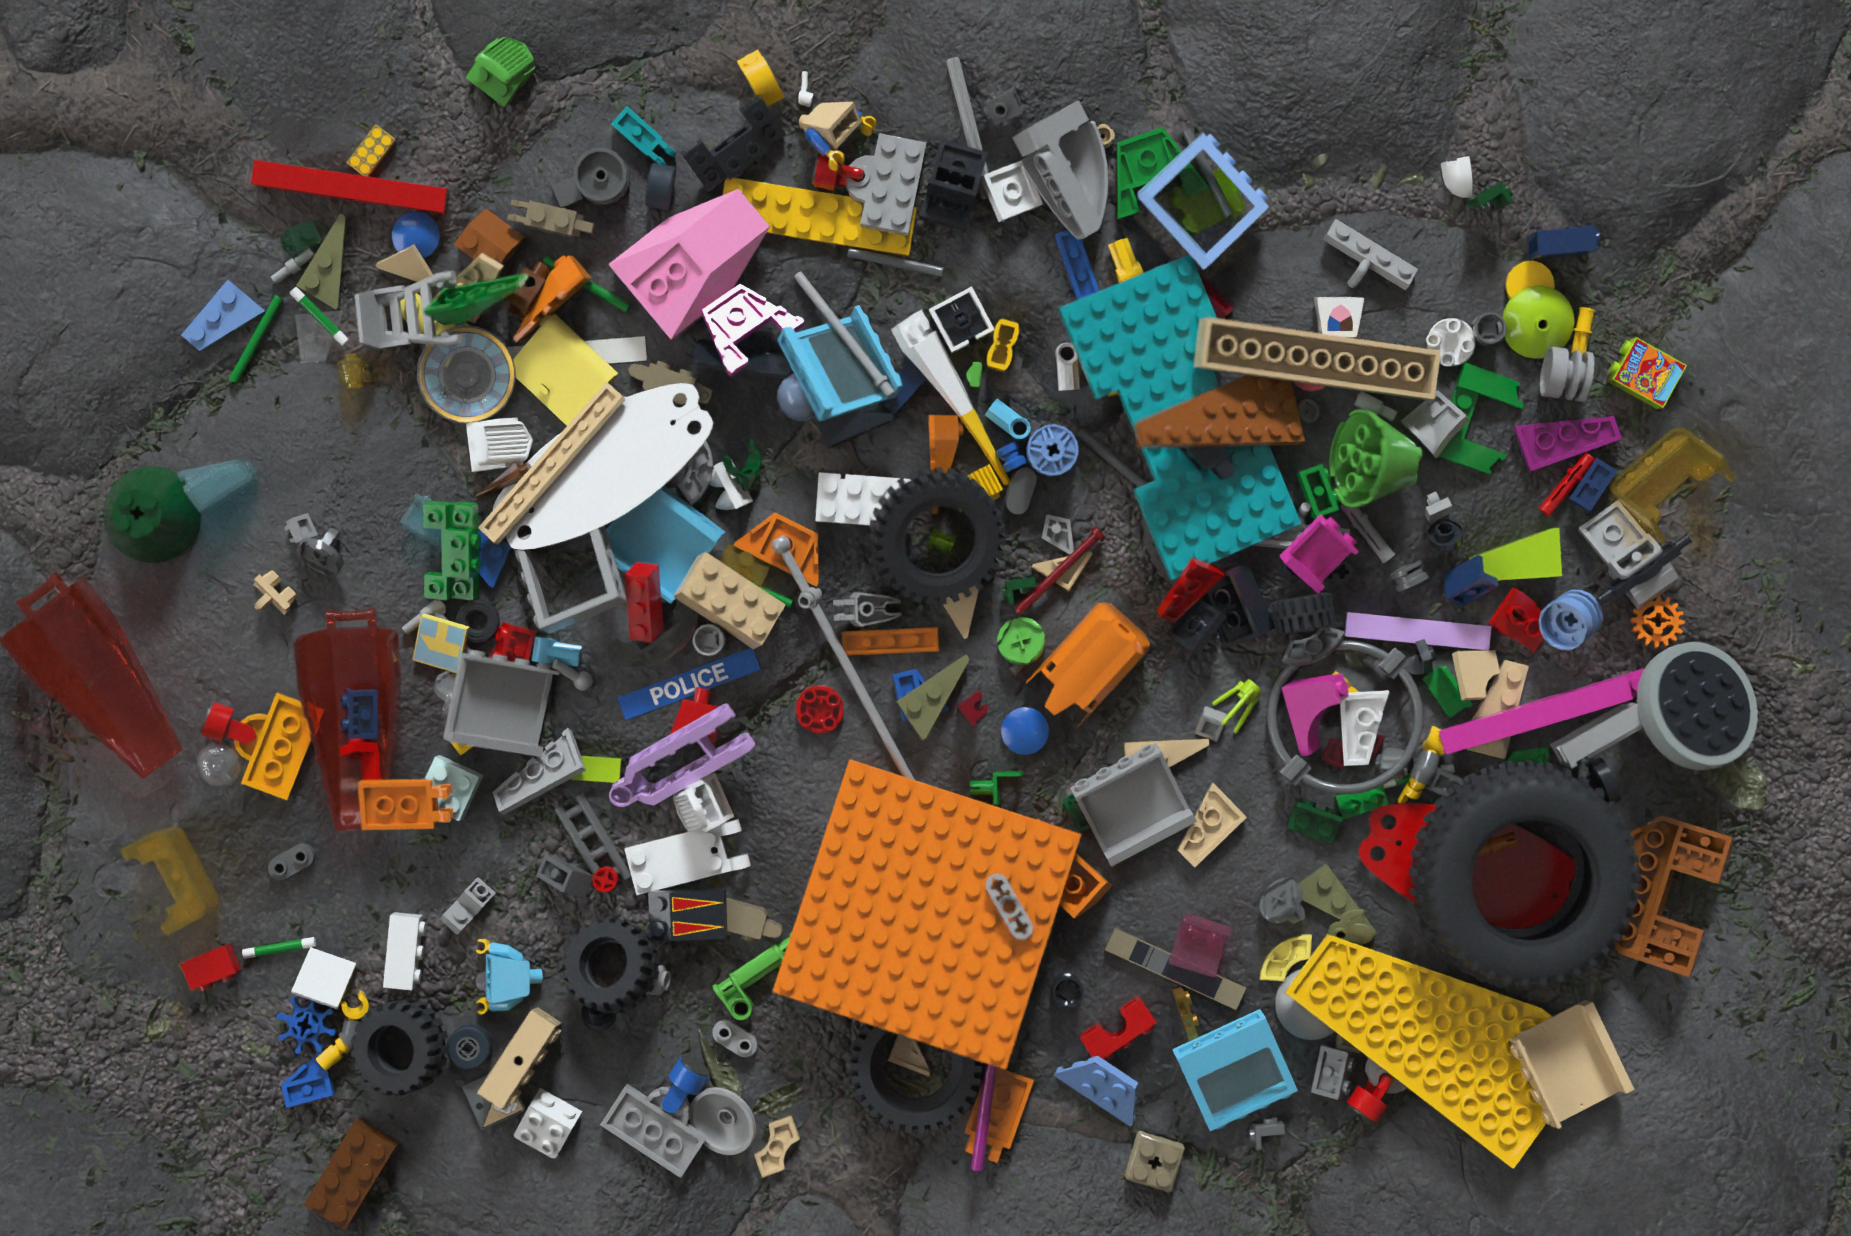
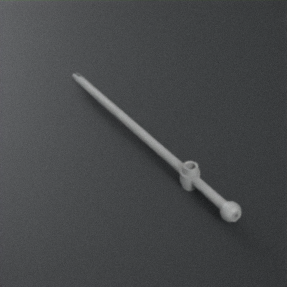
M783 535L773 540L772 549L782 555L801 590L798 604L802 608H810L900 774L903 777L915 780L819 605L822 598L821 590L817 587H809L789 550L790 540Z

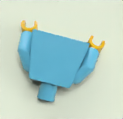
M487 939L477 940V942L485 944V949H476V952L479 954L490 953L486 954V998L483 997L476 1001V1003H483L485 1009H479L477 1011L478 1014H484L489 1009L490 1011L510 1010L522 1002L523 997L529 995L530 984L542 983V970L530 969L529 961L524 959L519 951L509 945L490 943Z

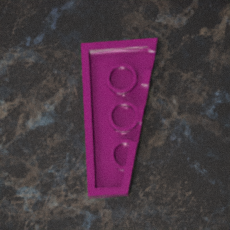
M1614 416L1513 426L1529 472L1622 439Z

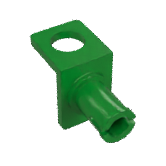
M996 771L993 773L991 781L971 780L970 787H980V789L970 790L971 796L992 795L994 797V805L1001 804L1000 776H1022L1024 771Z

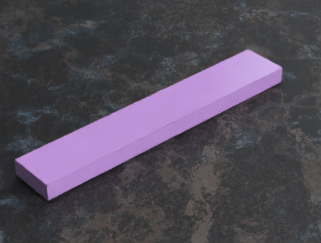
M1346 612L1344 632L1347 637L1415 643L1425 639L1426 644L1489 650L1492 626Z

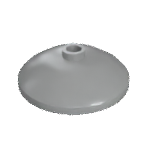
M1301 969L1296 970L1285 978V981L1280 984L1275 997L1277 1017L1283 1027L1296 1037L1306 1040H1317L1327 1037L1334 1031L1284 993Z
M713 1087L701 1091L693 1099L690 1105L691 1126L708 1136L703 1143L706 1147L720 1154L735 1155L743 1152L750 1146L755 1137L756 1124L751 1109L741 1097L730 1090Z

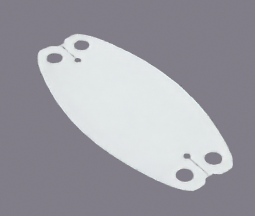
M684 383L672 384L626 397V400L533 504L534 512L529 513L528 510L527 514L506 535L509 545L514 549H533L586 534L626 514L660 489L696 453L712 429L713 422L707 411L701 410L698 405L699 395L695 387ZM678 393H684L687 396V403L681 408L673 405V398ZM671 420L676 421L674 426L670 425ZM693 420L699 421L702 426L701 431L697 435H691L687 431L688 424ZM559 435L542 447L528 463L533 466ZM516 484L505 487L495 501L493 510ZM523 525L529 526L532 531L531 536L527 540H521L517 535L518 529Z

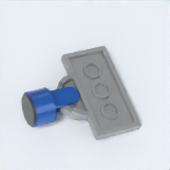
M688 1056L680 1057L669 1073V1079L673 1083L672 1087H660L653 1090L648 1096H645L629 1084H626L600 1124L680 1178L708 1137L688 1124L691 1106L687 1095H698L709 1080L710 1074L702 1063Z

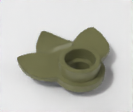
M1353 909L1345 912L1340 921L1333 923L1328 929V935L1337 937L1336 934L1342 931L1345 934L1337 938L1360 946L1372 941L1377 932L1372 927L1362 923L1364 918L1363 909Z

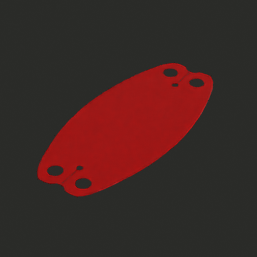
M1412 803L1390 804L1378 807L1372 811L1369 819L1371 834L1362 841L1358 855L1363 864L1379 879L1418 904L1415 896L1411 895L1409 888L1415 887L1412 884L1413 877L1409 876V868H1414L1412 867V860L1415 859L1410 857L1415 843H1419V840L1415 838L1416 833L1421 829V826H1426L1427 824L1423 821L1425 815L1431 810L1435 811L1437 808L1434 804ZM1388 814L1396 819L1395 827L1390 830L1384 829L1381 825V819ZM1511 824L1499 830L1492 837L1494 839L1514 832L1516 837L1508 839L1506 842L1517 840L1518 846L1497 851L1498 854L1496 855L1490 853L1476 858L1472 872V893L1475 904L1487 923L1502 928L1520 929L1539 924L1560 909L1566 901L1564 899H1567L1570 893L1568 885L1575 876V861L1539 836L1515 824ZM1397 840L1402 842L1400 846L1395 844ZM1375 846H1381L1385 850V857L1381 861H1374L1370 856V851ZM1557 893L1560 898L1553 899L1552 895Z

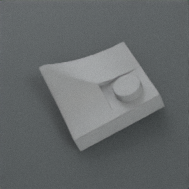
M1438 390L1435 393V399L1425 400L1401 420L1403 426L1435 459L1439 457L1453 436L1469 422L1467 415Z

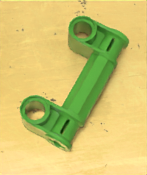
M792 932L789 933L790 936L779 944H773L761 954L730 973L729 978L718 985H713L715 993L735 1019L744 1020L751 1015L754 1004L745 989L782 964L786 952L784 949L788 946ZM730 985H733L731 988H729L728 990L724 991V989H726V988L729 987ZM738 1002L746 1003L748 1012L745 1014L738 1013L736 1004Z

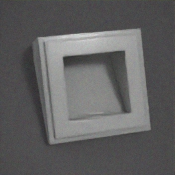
M1205 706L1195 734L1217 742L1224 728L1221 722L1227 714Z

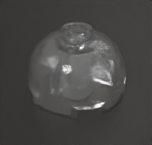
M223 738L221 743L213 740L206 744L198 754L196 765L199 775L205 782L212 786L225 787L235 784L243 777L242 775L247 766V759L238 753L233 741Z

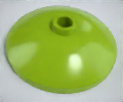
M1531 286L1519 291L1509 300L1502 314L1507 327L1506 334L1504 335L1507 344L1515 352L1528 358H1544L1549 346L1563 348L1570 339L1574 328V314L1569 301L1559 291L1546 286ZM1541 320H1545L1546 322L1543 328H1539L1538 326Z

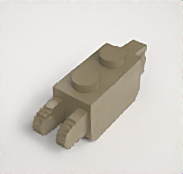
M511 200V206L527 209L526 217L508 214L507 220L524 224L527 228L569 238L579 237L580 232L593 235L594 223L583 221L584 215H580L577 211L533 201L527 203Z
M658 361L656 365L650 363L649 367L641 364L638 365V363L632 364L629 367L630 376L643 381L642 386L645 391L672 384H691L698 392V403L708 405L713 391L699 384L698 380L693 378L694 373L680 369L679 373L670 370L671 365ZM678 393L674 396L673 403L684 406L687 403V396L684 393Z
M726 898L728 935L731 936L732 932L741 934V939L755 942V939L760 940L762 935L773 938L781 936L783 931L782 925L774 920L766 919L768 913L765 908Z

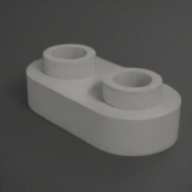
M729 1019L719 1020L713 1028L714 1039L741 1057H749L755 1053L758 1045L756 1037ZM724 1028L729 1031V1035L725 1037L720 1034V1030ZM741 1042H748L749 1048L743 1049L740 1045Z

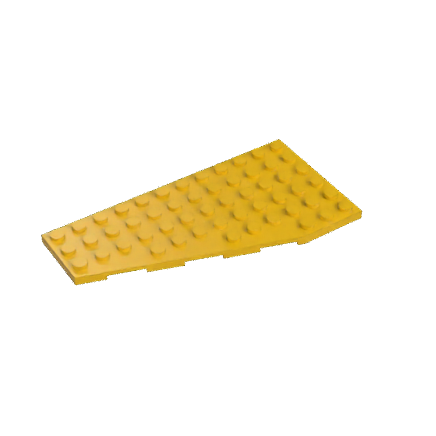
M1328 934L1284 992L1510 1168H1515L1546 1125L1541 1115L1543 1109L1531 1094L1533 1088L1530 1082L1526 1081L1520 1070L1522 1065L1519 1059L1513 1056L1510 1050L1512 1044L1509 1038L1552 1017L1542 1008Z

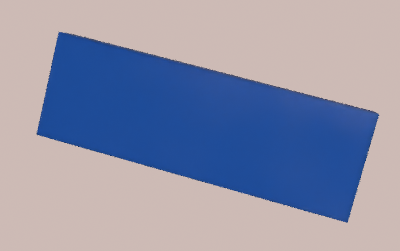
M1069 230L1055 234L1054 236L1076 300L1099 292L1100 290L1082 239L1075 238Z

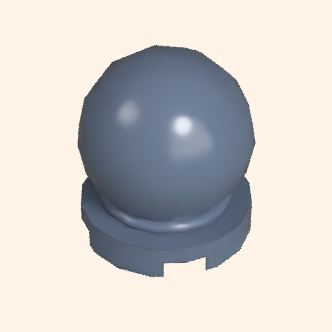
M792 373L788 378L783 379L777 390V401L781 410L789 418L796 421H808L815 418L816 414L796 375Z

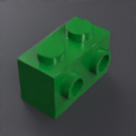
M1322 464L1295 474L1303 498L1311 506L1309 510L1311 519L1317 518L1320 514L1323 516L1339 510V499L1336 492L1331 489L1329 472L1326 468H1323Z

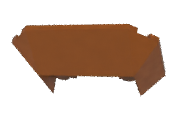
M1661 815L1644 826L1632 830L1630 833L1635 841V844L1631 845V847L1635 848V855L1639 856L1640 861L1635 863V865L1639 867L1637 874L1641 875V881L1635 882L1639 884V889L1634 891L1639 894V898L1634 901L1636 902L1635 909H1630V911L1634 912V916L1632 919L1630 918L1629 925L1622 927L1626 930V933L1619 942L1614 940V946L1621 955L1691 977L1702 955L1699 953L1705 930L1662 917L1676 871L1720 884L1726 863L1731 861L1733 837Z

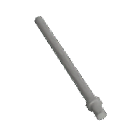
M801 271L794 276L795 280L873 378L876 388H880L887 398L892 397L895 391L888 383L889 379L886 375H882L805 275Z

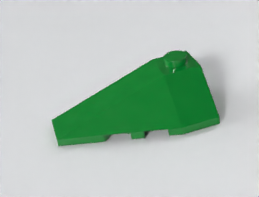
M525 273L456 286L455 288H445L423 310L424 314L443 325H463L470 318L519 289L529 277Z

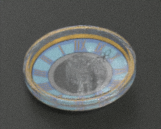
M456 326L444 330L460 332L463 337V343L450 346L429 344L425 346L417 368L418 385L424 400L442 417L459 423H476L494 416L506 405L515 386L516 371L511 353L497 336L483 328Z

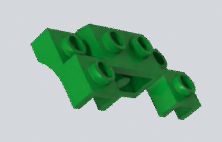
M439 501L424 503L423 528L441 529L442 572L429 571L424 574V598L475 600L479 597V571L481 569L478 503Z

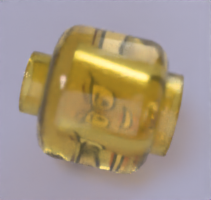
M359 353L345 354L344 359L337 362L338 380L341 385L346 386V389L365 387V383L370 381L368 360L366 358H359Z

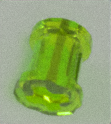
M934 528L927 548L931 549L933 547L945 551L946 555L950 556L957 535L949 536L938 532Z

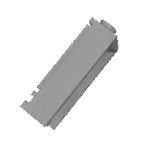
M1623 702L1552 742L1550 746L1560 764L1574 768L1577 766V761L1583 762L1585 758L1596 755L1642 729L1643 725L1639 716L1638 705L1636 703Z

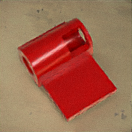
M1512 587L1487 624L1510 639L1514 638L1533 653L1544 639L1539 629V618L1542 610L1536 606V602L1522 591Z

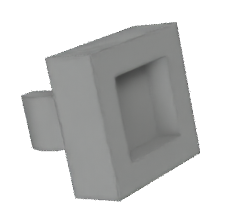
M1436 492L1427 495L1428 499L1426 501L1429 506L1425 509V516L1429 523L1451 514L1452 504L1448 498L1440 501Z
M308 513L286 521L287 525L284 529L285 531L290 530L293 536L290 539L291 543H299L304 538L318 536Z

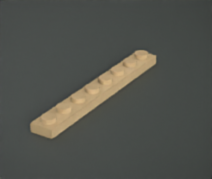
M606 382L478 528L498 545L626 399Z

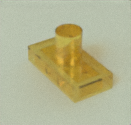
M729 543L719 560L758 587L762 586L771 568V564Z

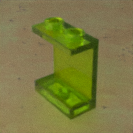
M1218 167L1213 173L1234 215L1243 212L1247 207L1237 186ZM1203 176L1202 179H1203V180L1205 181V183L1208 185V183H1207L1205 177ZM1182 187L1173 188L1171 191V203L1175 210H1180L1183 218H1180L1181 224L1186 232L1190 231L1191 235L1228 219L1225 218L1210 187L1207 190L1185 197Z

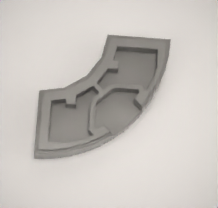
M706 440L688 460V471L685 478L678 484V487L691 506L703 496L710 484L713 473L712 453Z

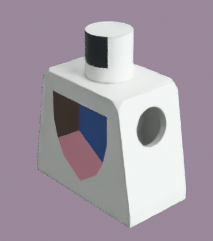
M1314 297L1319 334L1357 337L1364 298Z

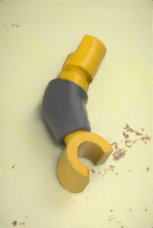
M1435 726L1431 727L1427 739L1423 742V751H1421L1410 772V782H1407L1397 799L1399 804L1406 803L1409 797L1417 800L1423 792L1422 789L1433 780L1437 771L1439 757L1444 755L1438 732L1441 729Z
M362 990L358 993L361 1004L357 1008H349L346 1001H341L342 1011L347 1016L344 1019L342 1032L339 1033V1038L335 1041L336 1044H331L316 1058V1061L326 1071L343 1058V1053L347 1054L354 1049V1045L351 1044L352 1036L357 1035L354 1029L357 1023L363 1022L361 1019L368 1012L369 1008L367 996Z

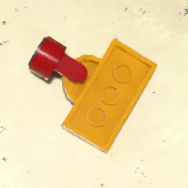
M277 692L268 715L257 713L249 715L239 722L232 719L234 708L217 702L211 703L200 729L201 736L220 743L224 736L234 739L235 749L242 757L249 760L241 784L288 800L323 709Z

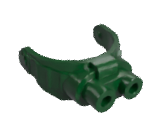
M748 440L746 443L748 459L742 471L733 466L729 456L723 457L722 460L726 471L736 477L743 491H748L752 488L751 485L760 483L759 475L761 474L762 460L753 440Z

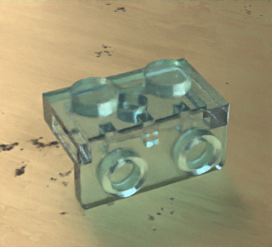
M415 494L412 504L400 520L399 525L442 549L441 529L423 528V504L433 500L427 496Z

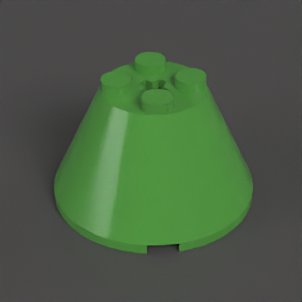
M1355 410L1349 413L1350 417L1348 420L1341 422L1336 430L1329 457L1330 477L1334 478L1336 485L1333 491L1336 492L1339 501L1348 507H1362L1409 485H1414L1417 481L1419 461L1422 458L1421 448L1416 447L1412 440L1371 411Z

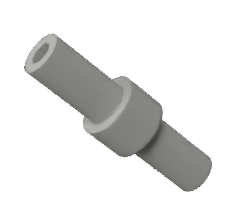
M308 248L295 259L292 257L285 262L286 266L271 276V279L275 284H278L291 273L293 275L301 270L303 264L315 256L314 252Z

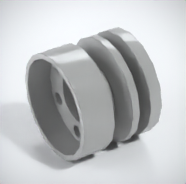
M1549 346L1540 374L1541 396L1559 398L1564 390L1566 400H1572L1575 397V401L1584 402L1587 399L1594 377L1593 353L1584 351L1582 354L1581 351L1574 350L1569 360L1568 349Z

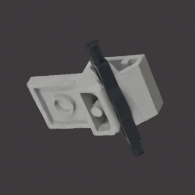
M1619 500L1579 527V532L1609 567L1608 574L1614 580L1606 586L1608 589L1596 597L1601 605L1613 597L1620 598L1626 594L1638 610L1678 582L1679 577L1670 562L1682 554L1681 549L1692 543L1690 537L1685 534L1676 542L1669 541L1660 547L1649 533H1645Z

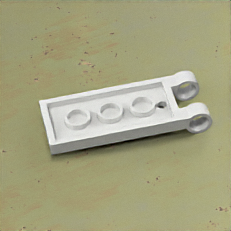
M739 819L724 822L708 831H703L702 829L692 832L688 831L625 848L636 895L751 866L748 854L727 859L722 836L742 831ZM716 847L718 852L712 853L711 848Z

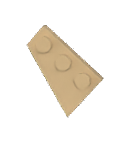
M1212 782L1194 816L1197 822L1189 826L1177 850L1195 868L1247 817Z

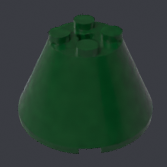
M157 466L140 467L121 476L111 487L104 504V525L112 543L126 556L141 562H163L177 557L178 554L191 545L200 527L201 507L196 492L193 491L186 479L178 473Z

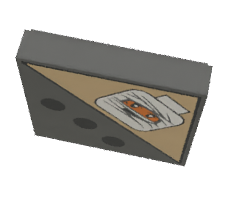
M490 1073L462 1086L482 1130L527 1109L521 1095L511 1106L507 1105L503 1109L479 1095L477 1092Z

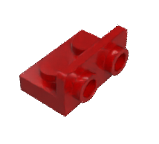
M503 622L502 626L497 629L495 650L491 651L489 658H492L493 654L507 656V661L515 662V658L529 660L537 631Z

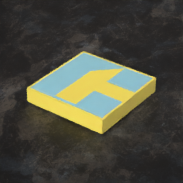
M422 614L412 660L457 673L461 653L465 651L469 627L428 614Z

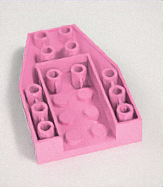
M737 189L667 218L608 265L671 340H676L703 317L702 309L735 287L770 226L743 193Z

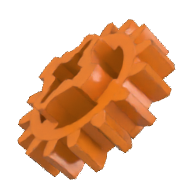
M1659 595L1656 601L1652 600L1640 610L1634 609L1632 612L1637 617L1630 620V623L1636 624L1631 631L1632 633H1639L1638 641L1643 638L1646 640L1645 646L1652 642L1655 649L1658 648L1659 643H1662L1664 647H1668V640L1675 643L1677 638L1674 634L1681 635L1683 632L1678 626H1684L1685 621L1679 620L1684 613L1683 611H1676L1678 603L1672 606L1669 604V597L1664 602L1661 601V596ZM1653 607V612L1650 615L1642 616L1647 609ZM1663 608L1669 611L1672 616H1668L1663 611ZM1655 617H1659V621L1663 622L1660 627H1656V623L1651 622L1654 621ZM1643 627L1647 628L1652 633V636L1647 634ZM1673 628L1668 635L1662 637V632L1665 629Z

